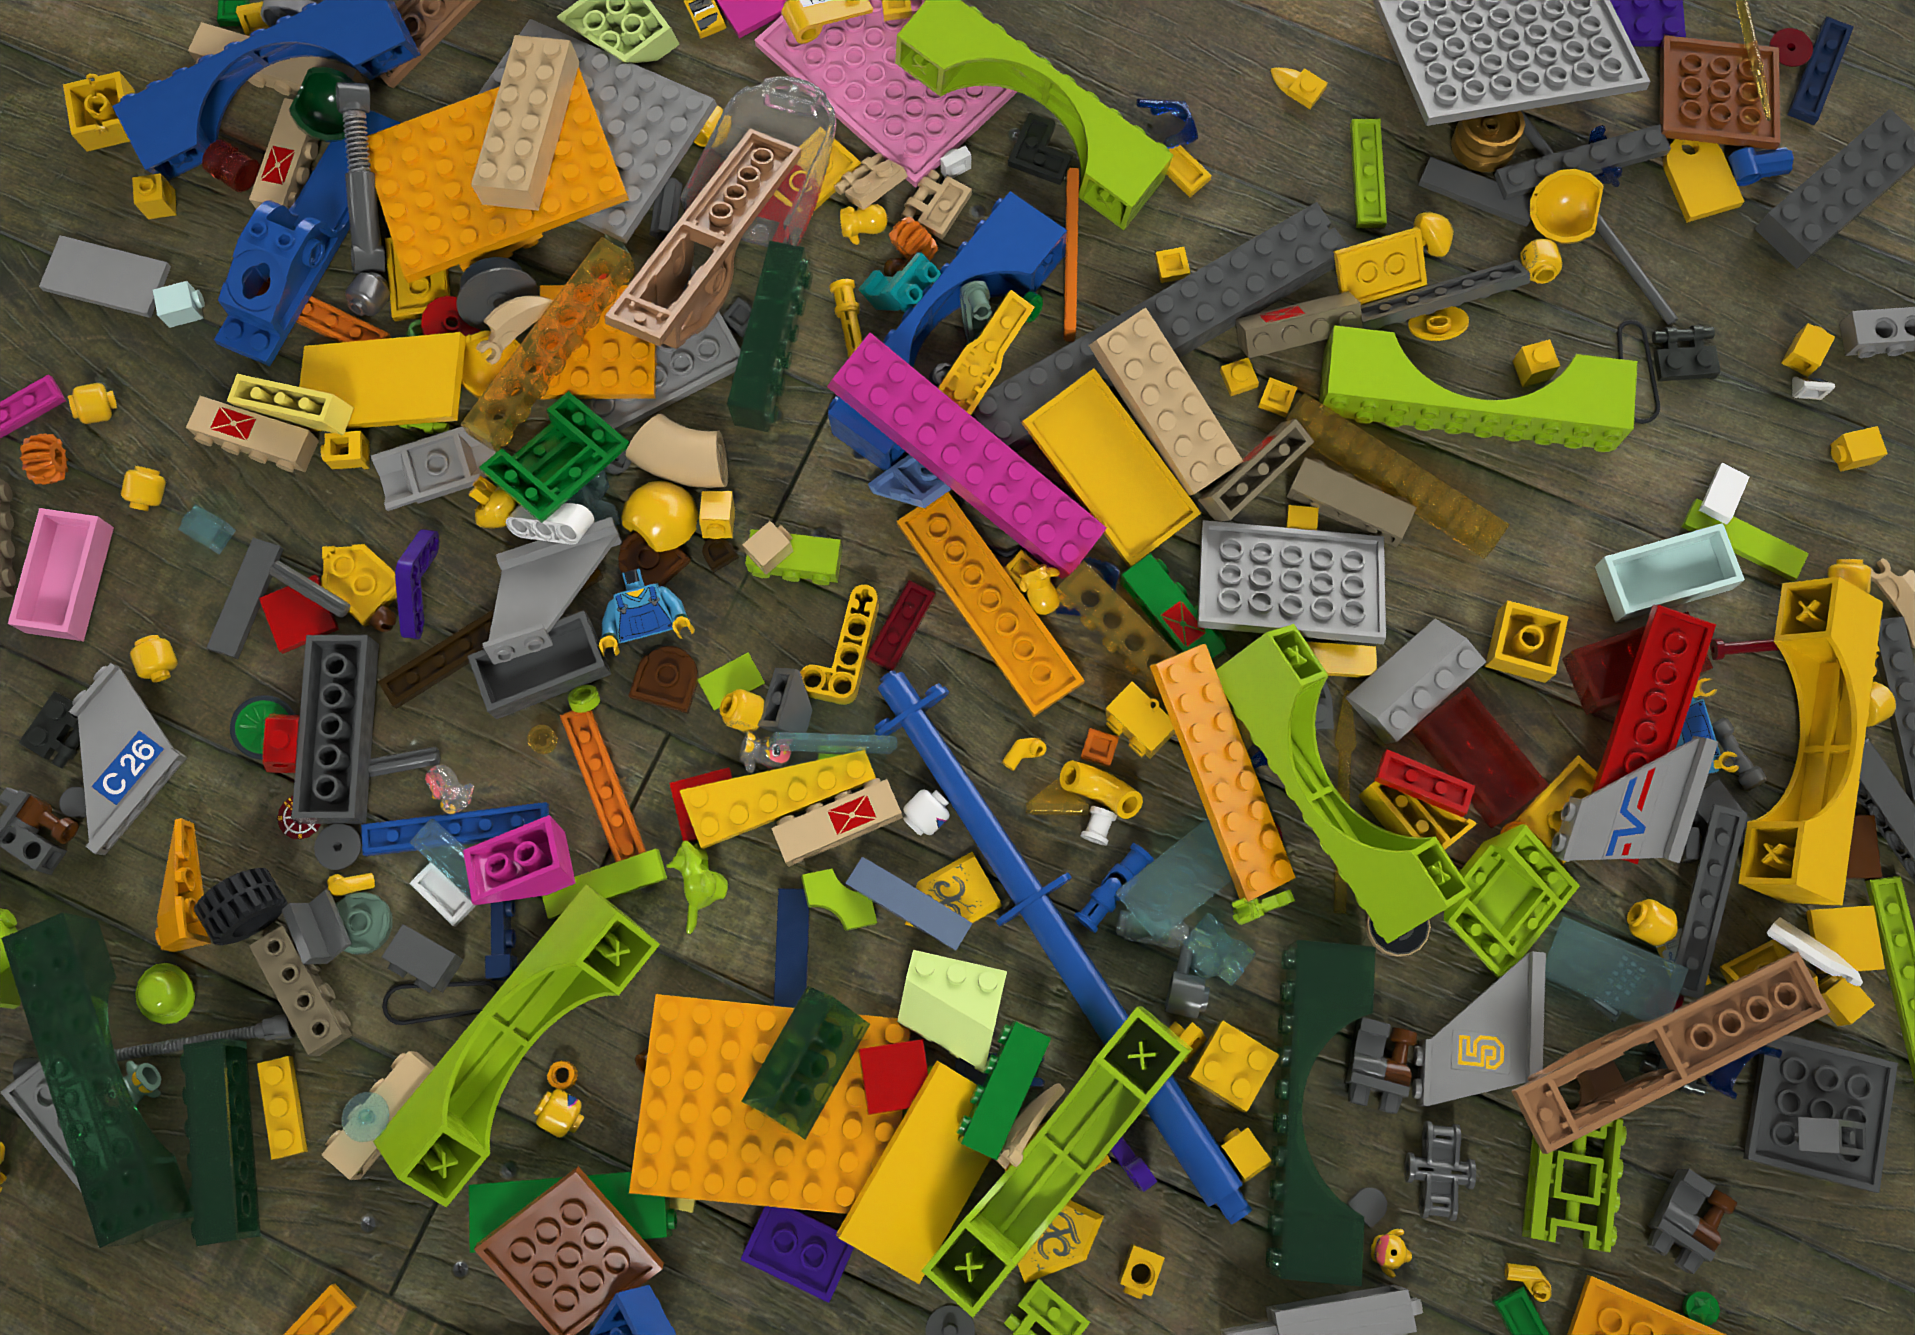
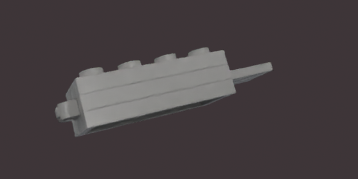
M1394 1284L1265 1306L1268 1321L1220 1330L1221 1335H1408V1333L1417 1332L1414 1315L1422 1314L1423 1307L1420 1299L1410 1298L1408 1289Z

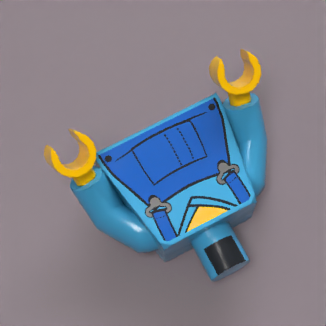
M636 569L622 573L627 591L614 594V599L610 600L607 604L602 620V639L599 642V648L602 656L605 657L604 652L606 648L614 647V653L617 656L620 653L618 643L628 642L669 630H674L676 635L682 639L680 635L682 628L688 627L692 634L695 629L688 620L682 601L667 587H659L658 583L644 586L641 571Z
M1702 678L1697 682L1676 748L1691 741L1693 736L1716 741L1704 699L1698 700L1699 696L1710 697L1716 693L1717 689L1704 693L1701 688L1704 682L1712 679ZM1717 745L1709 773L1718 772L1721 768L1727 772H1736L1739 766L1726 767L1725 761L1727 758L1737 757V755L1729 751L1720 754Z

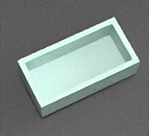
M1723 523L1605 556L1595 566L1615 623L1649 614L1653 605L1670 608L1730 591L1745 580Z

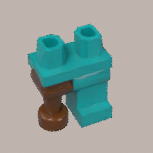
M917 252L916 254H911L906 261L901 258H890L884 266L885 276L880 270H873L858 290L876 310L899 311L901 309L903 312H906L908 308L913 307L915 304L917 305L923 297V290L928 285H931L932 282H935L941 273L922 252Z

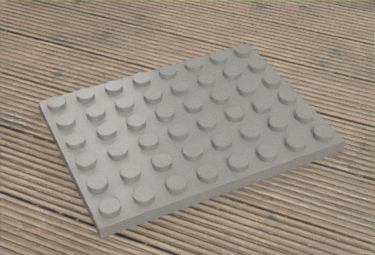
M1373 0L1426 126L1647 90L1651 82L1610 0Z
M529 19L520 32V36L571 41L580 61L579 68L629 198L628 201L577 219L576 221L626 244L717 107V104L709 96L631 62L625 64L608 52ZM511 47L478 94L500 86Z

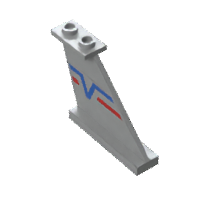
M1693 736L1691 741L1583 799L1570 796L1569 802L1565 803L1561 812V819L1563 821L1560 830L1552 840V855L1566 862H1569V860L1664 858L1680 863L1718 741Z

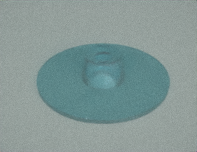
M363 1092L354 1096L346 1104L342 1113V1126L345 1133L351 1139L358 1142H368L376 1139L385 1130L389 1121V1107L383 1097L373 1092Z

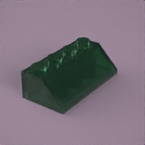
M807 986L741 1102L806 1140L869 1028L870 1023L833 996Z

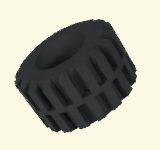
M254 868L234 874L213 886L198 900L194 907V912L213 944L220 946L242 941L262 931L282 914V909L288 902L270 872L266 868Z

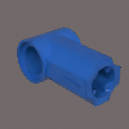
M1748 147L1733 152L1728 157L1737 185L1747 186L1759 181L1761 178L1789 174L1793 169L1794 158L1792 151L1786 147L1757 152L1754 148Z

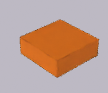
M1089 728L1080 759L1110 768L1119 737Z

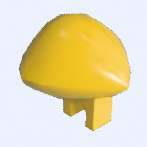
M1432 212L1418 214L1413 228L1421 229L1423 246H1426L1427 252L1431 256L1444 257L1449 252L1454 232L1452 224L1440 214Z
M479 476L473 482L474 488L469 492V496L480 503L475 509L476 524L483 528H502L506 526V519L517 507V502L498 485L495 486L482 476Z

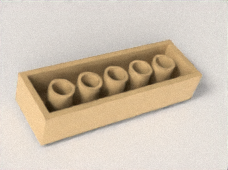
M514 36L471 183L482 205L539 211L580 63L570 40Z
M1147 308L1139 311L1088 345L1158 455L1189 496L1196 494L1243 462Z

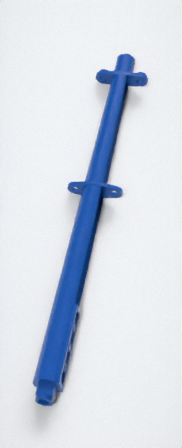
M894 670L885 674L880 679L881 684L878 690L896 717L893 720L886 718L874 726L876 731L874 735L878 740H881L903 727L1015 904L1014 908L999 917L995 922L1000 927L1018 915H1022L1099 1038L1106 1045L1129 1016L1048 896L1070 881L1072 876L1068 872L1042 887L925 713V711L950 693L947 687H942L938 683L925 692L927 697L921 700L904 672L896 673ZM1172 1075L1146 1106L1145 1110L1207 1207L1216 1203L1229 1223L1233 1224L1252 1211L1248 1201L1239 1189L1243 1185V1181Z

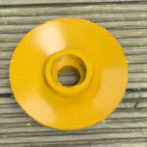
M1455 306L1437 310L1432 314L1410 318L1408 321L1409 330L1414 336L1429 341H1442L1457 337L1469 326L1467 313Z

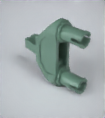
M973 281L963 285L960 289L959 298L962 322L968 344L978 338L991 318L990 293L984 281Z

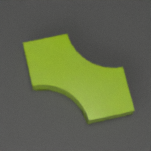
M833 868L801 876L808 907H821L831 911L840 919L845 931L877 924L872 900L842 885L837 879Z

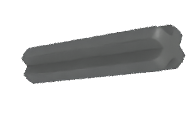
M281 561L274 562L270 568V575L336 616L343 618L350 610L351 606L346 601Z
M429 747L371 758L370 766H368L369 777L438 765L441 760L440 752L437 747Z

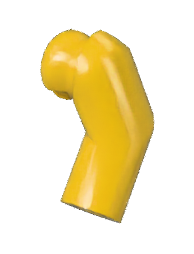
M1039 738L1019 739L1013 744L1001 763L1014 771L1023 758L1043 756L1046 752V744Z
M372 873L345 878L340 874H334L327 880V890L331 892V895L338 897L374 888L375 881Z
M1506 1263V1280L1523 1282L1539 1302H1546L1550 1299L1552 1295L1551 1285L1538 1267Z

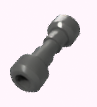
M1723 717L1711 724L1716 741L1719 742L1723 750L1737 755V757H1731L1734 762V766H1739L1737 770L1740 774L1738 781L1744 790L1750 791L1765 783L1767 776L1762 768L1754 766L1748 756H1745L1738 746L1740 744L1732 734L1735 728L1729 719Z

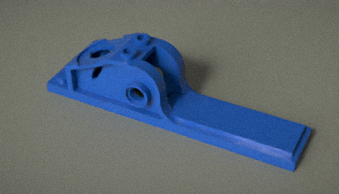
M370 110L366 114L367 118L365 119L367 122L364 125L367 127L365 131L368 132L365 136L395 126L401 122ZM346 139L330 142L295 203L289 209L284 205L268 200L263 202L251 216L238 238L232 256L234 258L218 298V302L228 316L214 338L217 345L269 367L271 366L350 229L345 174L349 171L347 168L349 166L347 163L349 159L346 157L348 154L345 147L347 145ZM270 277V287L267 292L256 296L263 283L267 282Z

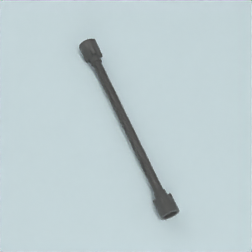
M279 1014L263 1019L261 1023L251 1027L247 1026L239 1029L183 1037L182 1039L142 1044L117 1050L73 1056L66 1059L74 1069L203 1046L230 1043L231 1041L247 1040L255 1037L259 1039L264 1038L266 1041L291 1039L296 1036V1032L286 1014ZM45 1057L17 1059L13 1065L14 1080Z

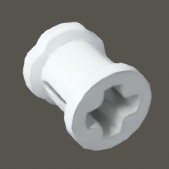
M1091 806L1089 810L1091 817L1086 831H1082L1080 836L1093 843L1106 846L1108 844V839L1106 838L1112 821L1116 820L1117 815L1109 810Z

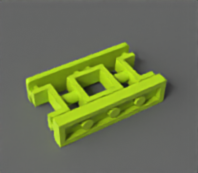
M1618 1118L1574 1140L1572 1143V1153L1552 1151L1548 1154H1543L1535 1137L1532 1136L1522 1237L1556 1242L1557 1226L1583 1230V1248L1611 1252V1246L1615 1245L1617 1239V1229L1613 1226L1614 1213H1617L1620 1207V1194L1617 1192V1182L1623 1174V1160L1620 1159L1621 1146L1625 1144L1627 1136L1626 1127L1623 1126V1118ZM1587 1137L1605 1139L1603 1159L1585 1156ZM1564 1159L1591 1164L1588 1197L1561 1192ZM1549 1197L1567 1200L1565 1220L1547 1217ZM1580 1203L1598 1206L1596 1226L1578 1223Z

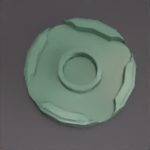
M364 891L353 892L336 903L352 943L344 950L345 952L355 955L369 954L379 949L387 941L393 927L392 913L388 904L379 896Z

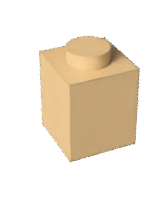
M771 521L742 544L746 554L766 575L793 552L790 542L793 539L782 525L776 527Z

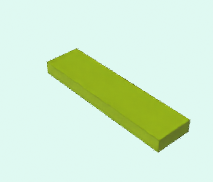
M1352 119L1350 132L1356 228H1385L1387 214L1381 119Z
M1696 499L1693 501L1681 527L1693 532L1721 524L1722 522L1699 511L1703 501ZM1734 516L1727 525L1723 523L1735 554L1792 582L1798 578L1809 553Z
M655 848L575 876L576 884L542 896L548 919L558 918L586 884L606 900L667 880L660 851Z

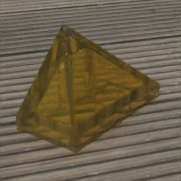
M1056 779L1026 803L1025 815L1088 816L1089 804L1075 793L1064 790L1061 787L1060 781Z

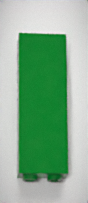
M632 1172L587 1175L642 1239L672 1236V1229L677 1228L676 1209L670 1208V1197L630 1194L629 1188ZM563 1177L469 1185L470 1253L476 1252L474 1248L479 1241Z

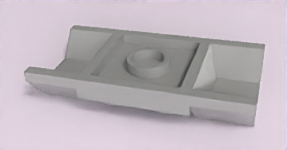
M486 419L371 455L385 494V509L390 511L414 502L419 504L472 487L473 482L479 476L489 479L479 467L493 456L498 449Z

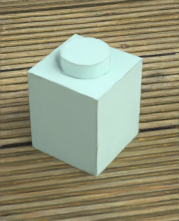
M188 281L153 290L157 315L169 328L204 319L202 307H205L204 298L201 292L195 290Z

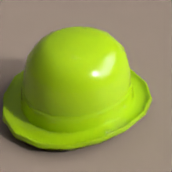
M170 963L156 964L147 969L139 979L135 992L136 1004L141 1013L151 1021L163 1025L177 1023L184 1019L194 1006L195 991L192 981L185 971L177 965Z

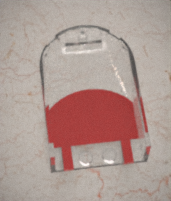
M778 76L765 78L764 83L749 88L747 85L731 98L705 146L680 199L685 213L749 129L801 148V158L741 238L745 242L795 255L821 192L836 134V117L834 108L827 99L826 94L819 87L800 78Z

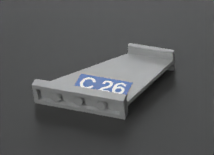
M112 663L98 670L93 678L94 683L87 691H81L72 702L74 706L69 710L71 714L78 717L89 843L85 847L98 855H106L187 759L184 754L173 748L124 674L125 670Z

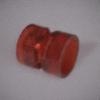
M222 139L210 144L202 159V167L205 172L223 181L225 185L240 193L247 191L254 185L260 169L257 160L244 152H238L237 147Z

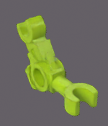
M1291 889L1260 901L1256 898L1248 902L1246 898H1242L1232 902L1233 908H1236L1233 910L1234 915L1232 916L1234 921L1236 920L1238 924L1243 925L1264 916V913L1287 906L1289 903L1295 902Z

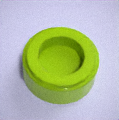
M592 685L578 686L567 697L571 709L578 713L590 711L600 703L597 688Z

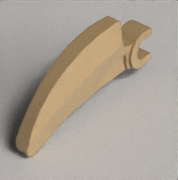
M522 296L504 302L484 319V323L491 329V335L488 340L481 341L476 349L484 353L488 348H491L492 353L486 360L490 364L497 363L501 358L503 350L519 334L542 318L556 313L559 310L558 303L541 296Z
M1882 558L1876 562L1881 570L1880 574H1876L1871 568V581L1877 584L1888 598L1899 617H1904L1910 646L1915 649V573L1913 570H1909L1904 575L1897 576L1890 571L1889 562Z
M1054 1084L1031 1101L1016 1116L1003 1149L996 1160L1004 1169L1008 1167L1009 1163L1014 1167L1021 1163L1023 1160V1149L1047 1112L1065 1092V1088L1061 1084Z

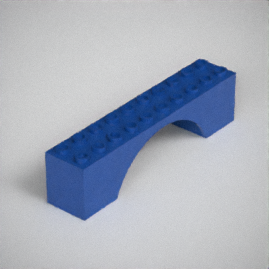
M324 0L320 3L314 2L304 6L302 12L294 16L281 17L276 21V25L268 29L262 28L253 31L250 34V38L242 42L236 41L227 44L223 51L215 55L209 54L201 57L197 64L189 68L183 67L175 70L171 77L163 81L157 80L149 83L145 90L137 94L131 93L123 96L120 102L112 107L144 169L152 174L161 173L169 181L218 156L219 129L228 104L238 89L249 78L267 66L290 58L320 57L346 64L361 72L369 80H372L421 54L393 0Z
M1010 191L1004 199L999 198L991 210L992 214L986 221L983 219L978 223L973 232L974 236L969 242L964 241L959 246L955 259L950 264L946 263L941 268V275L932 286L928 285L923 290V297L914 308L910 307L907 309L902 317V323L896 330L892 329L888 332L883 343L914 368L918 352L930 332L949 314L961 308L959 294L963 285L973 281H984L988 287L990 298L1006 296L1010 290L1022 298L1029 291L1035 293L1065 257L1067 230ZM839 396L832 400L828 407V417L834 436L884 472L899 462L906 453L905 450Z

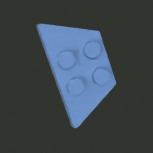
M910 454L868 483L873 494L926 508L951 490L949 486Z

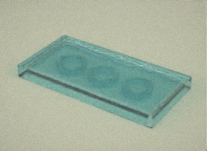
M1207 818L1121 886L1115 893L1157 942L1232 881L1209 819Z
M1563 916L1546 957L1545 979L1643 1021H1650L1673 1011L1689 969Z

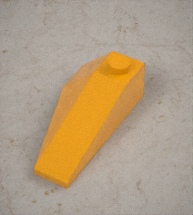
M182 818L175 819L157 914L158 928L155 930L158 945L161 946L162 950L171 952L211 944L209 935L194 912L195 905L204 895L194 823Z

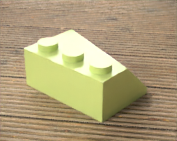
M578 0L557 16L559 21L625 64L629 62L658 61L680 45L671 27L650 0Z
M913 950L897 1022L926 1040L937 1043L947 1049L951 1055L965 1060L975 1066L974 1069L984 1074L1007 971Z

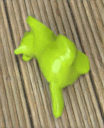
M685 840L682 843V847L678 849L677 854L666 867L677 869L682 873L684 893L689 903L686 933L691 934L697 925L699 909L711 905L716 900L724 899L728 891V882L722 874L709 870L708 854L705 849L700 847L699 843L692 846Z

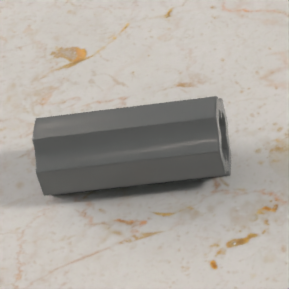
M670 177L654 201L649 235L655 237L656 240L663 241L677 223L683 183L677 181L676 178Z

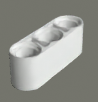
M564 503L543 523H540L520 504L506 519L507 528L517 537L571 545L578 543L594 523V516L591 511L583 505Z

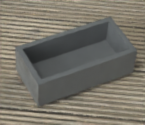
M585 611L558 620L548 633L553 646L541 649L538 652H532L495 665L485 650L468 655L488 713L495 719H499L573 690L578 686L586 685L611 675L606 658L601 654L599 639L593 623Z

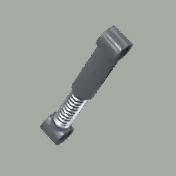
M336 83L338 113L343 114V122H345L343 126L346 128L344 136L347 138L345 140L347 143L345 146L347 148L346 153L348 154L346 157L349 159L347 161L349 171L345 174L352 243L353 274L384 273L385 256L380 236L375 173L370 172L371 169L368 168L371 164L368 163L370 158L367 156L370 153L367 152L369 148L366 146L369 143L366 140L369 138L365 136L368 132L365 131L367 127L364 126L367 124L365 121L367 118L366 114L370 112L369 87L367 83Z

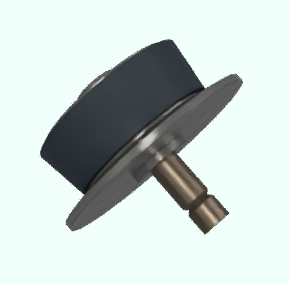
M489 257L473 263L464 271L460 279V291L457 296L456 306L460 317L465 323L476 329L491 331L490 327L484 323V319L495 308L516 297L539 296V289L535 280L529 274L523 272L521 267L513 260L503 257Z

